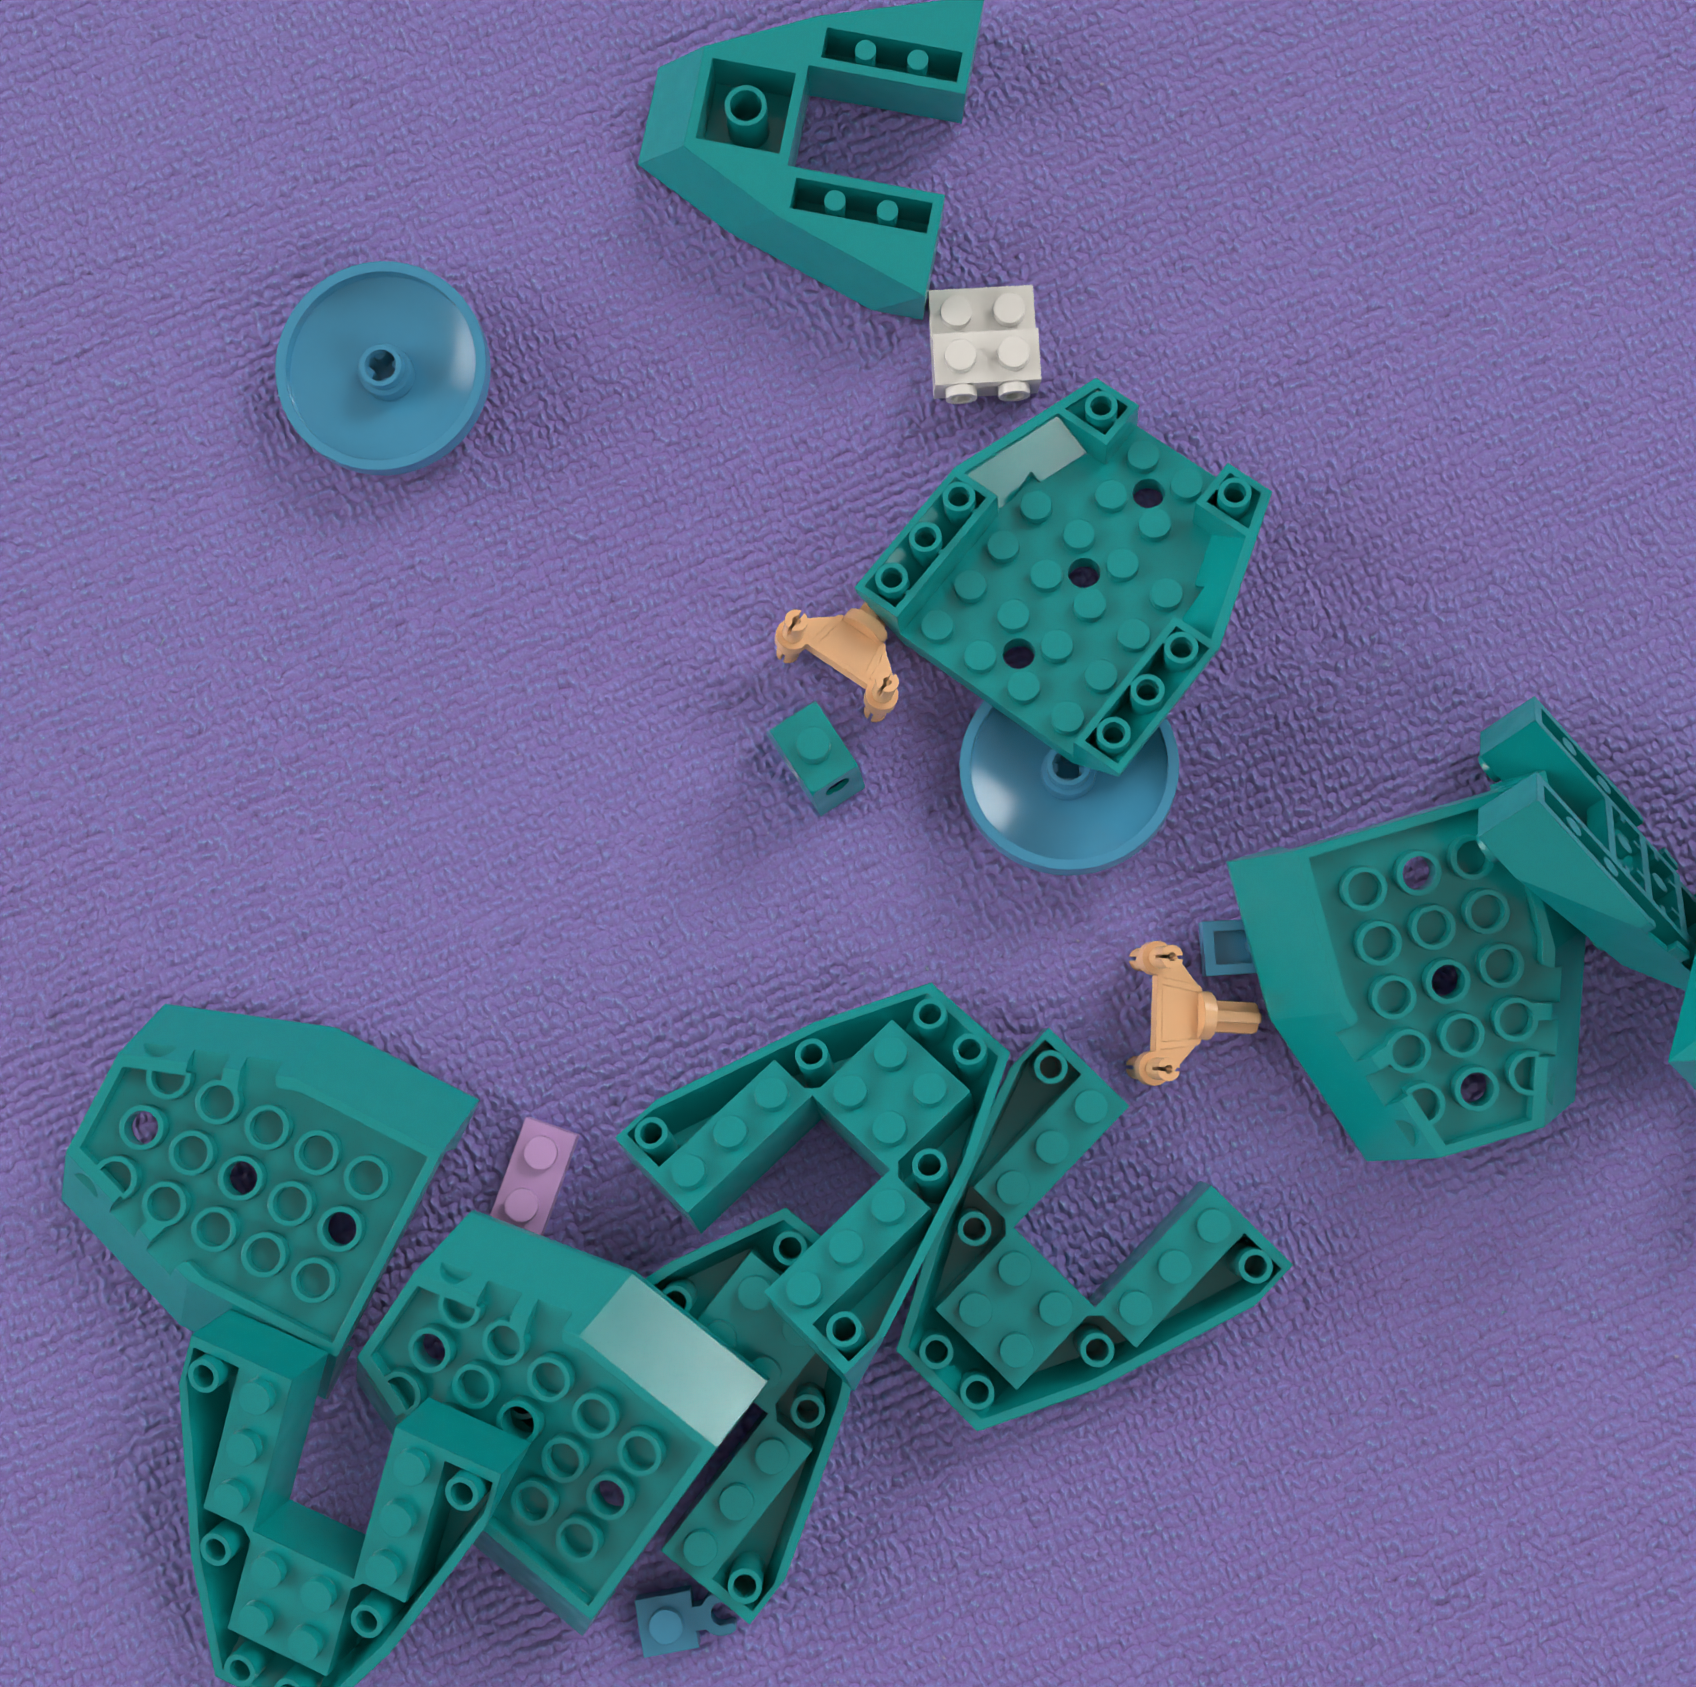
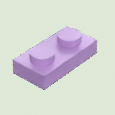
M526 1117L490 1216L544 1236L580 1134L532 1117Z

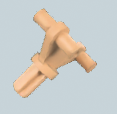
M866 602L863 603L860 609L851 608L845 616L807 618V615L804 613L799 618L801 610L794 609L789 611L785 616V620L778 625L775 633L776 655L780 660L785 655L783 662L792 663L797 660L799 653L806 649L866 690L864 693L865 717L868 719L872 713L871 722L882 721L886 714L894 709L899 698L897 689L899 679L896 674L893 676L885 650L884 642L887 639L885 627L887 625Z
M1162 941L1147 942L1141 948L1132 950L1129 957H1136V960L1129 961L1134 970L1152 975L1150 1051L1129 1058L1126 1065H1132L1133 1069H1126V1072L1131 1078L1138 1079L1141 1083L1150 1086H1157L1166 1081L1175 1080L1180 1073L1175 1070L1180 1068V1064L1194 1047L1200 1044L1201 1040H1209L1215 1033L1254 1034L1257 1032L1259 1023L1262 1020L1258 1005L1254 1002L1216 1000L1213 993L1202 991L1201 986L1195 982L1182 964L1183 959H1178L1177 956H1183L1181 949L1176 945H1167Z

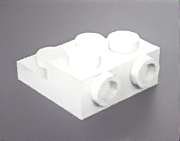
M1033 285L928 290L934 399L946 398V402L951 404H967L976 401L978 396L998 395V398L1002 401H1020L1030 397V394L1038 393L1041 383L1039 333L1035 324Z

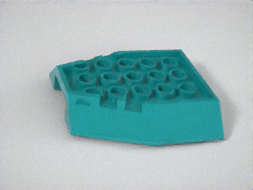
M1095 378L954 467L854 588L857 594L906 646L1070 762L1119 777L1219 651L1272 491L1229 463L1225 465L1217 477L1210 474L1138 427L1139 405ZM1151 488L1162 495L1163 501L1155 507L1145 508L1138 505L1133 496L1141 489ZM1090 567L1098 573L1099 580L1094 585L1083 588L1074 585L1070 581L1069 575L1076 568ZM1021 646L1028 648L1033 653L1034 660L1027 667L1016 669L1005 663L1003 659L1005 653L1013 647Z
M1545 770L1535 771L1549 785ZM1535 772L1489 785L1491 791L1313 843L1292 849L1278 846L1226 861L1269 1019L1366 1161L1433 1159L1449 1156L1544 1128L1575 1101L1586 935L1517 880L1501 862L1497 864L1492 863L1483 854L1476 841V835L1478 834V809ZM1420 856L1428 865V878L1420 887L1410 888L1404 882L1403 868L1410 859ZM1444 965H1451L1457 973V984L1450 993L1437 995L1432 987V977L1438 968ZM1472 1073H1481L1486 1081L1484 1094L1475 1101L1466 1102L1461 1095L1463 1080Z
M164 1004L118 1053L72 1139L65 1155L62 1200L183 1327L196 1332L229 1309H232L328 1352L317 1396L326 1400L353 1350V1347L349 1346L348 1343L446 1151L456 1149L480 1099L337 1027ZM143 1111L151 1113L158 1123V1132L155 1138L147 1144L140 1142L133 1133V1122L137 1115ZM241 1161L251 1164L257 1174L256 1185L247 1194L238 1192L232 1186L230 1180L233 1167ZM337 1212L349 1214L356 1223V1235L349 1244L336 1242L329 1233V1222Z
M476 1210L471 1211L414 1271L357 1356L356 1375L357 1383L392 1436L395 1427L430 1397L531 1443L487 1526L473 1545L582 1636L611 1599L619 1583L720 1444L738 1424L770 1380L767 1375L636 1271ZM425 1334H433L442 1341L445 1348L443 1360H436L426 1352L424 1347ZM512 1407H522L531 1414L534 1422L533 1432L521 1431L514 1425L511 1418ZM608 1480L616 1483L623 1491L624 1505L616 1506L608 1503L600 1492V1482Z

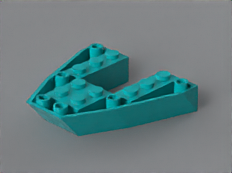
M939 0L819 15L706 45L658 68L638 165L729 233L868 309L923 320L943 221L945 195L795 167L810 96L962 124L981 30L984 0Z
M928 983L813 1022L656 1099L619 1133L615 1139L630 1161L701 1234L821 1119L882 1176L878 1182L764 1291L776 1312L855 1391L887 1334L972 1167L1010 1052L934 984Z
M1043 1028L1009 1069L992 1105L972 1167L924 1259L896 1349L977 1432L1099 1389L1254 1307L1293 1266L1212 1185L1199 1181L1088 1299L1084 1297L1014 1227L1123 1114L1129 1105L1050 1028Z
M788 1208L779 1210L683 1255L645 1278L770 1378L754 1400V1403L762 1408L764 1412L667 1534L661 1552L749 1625L786 1579L847 1409L851 1388L776 1312L764 1292L821 1237L820 1234ZM512 1407L511 1418L514 1425L521 1431L533 1432L534 1422L531 1414L522 1407Z
M229 1309L193 1333L190 1338L179 1383L191 1559L215 1676L236 1687H354L392 1652L487 1526L531 1443L428 1397L395 1427L367 1532L364 1534L290 1499L328 1352L232 1309Z

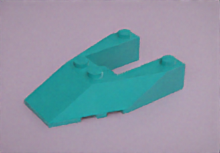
M1535 696L1480 732V755L1478 756V761L1486 775L1496 783L1500 780L1505 781L1535 771L1545 770L1549 785L1535 772L1479 808L1478 834L1476 835L1479 848L1492 863L1497 864L1501 862L1517 880L1585 934L1597 949L1607 952L1623 966L1686 991L1696 953V894L1693 895L1680 881V875L1676 872L1678 864L1668 850L1663 847L1657 851L1637 829L1638 826L1644 823L1643 817L1542 703Z

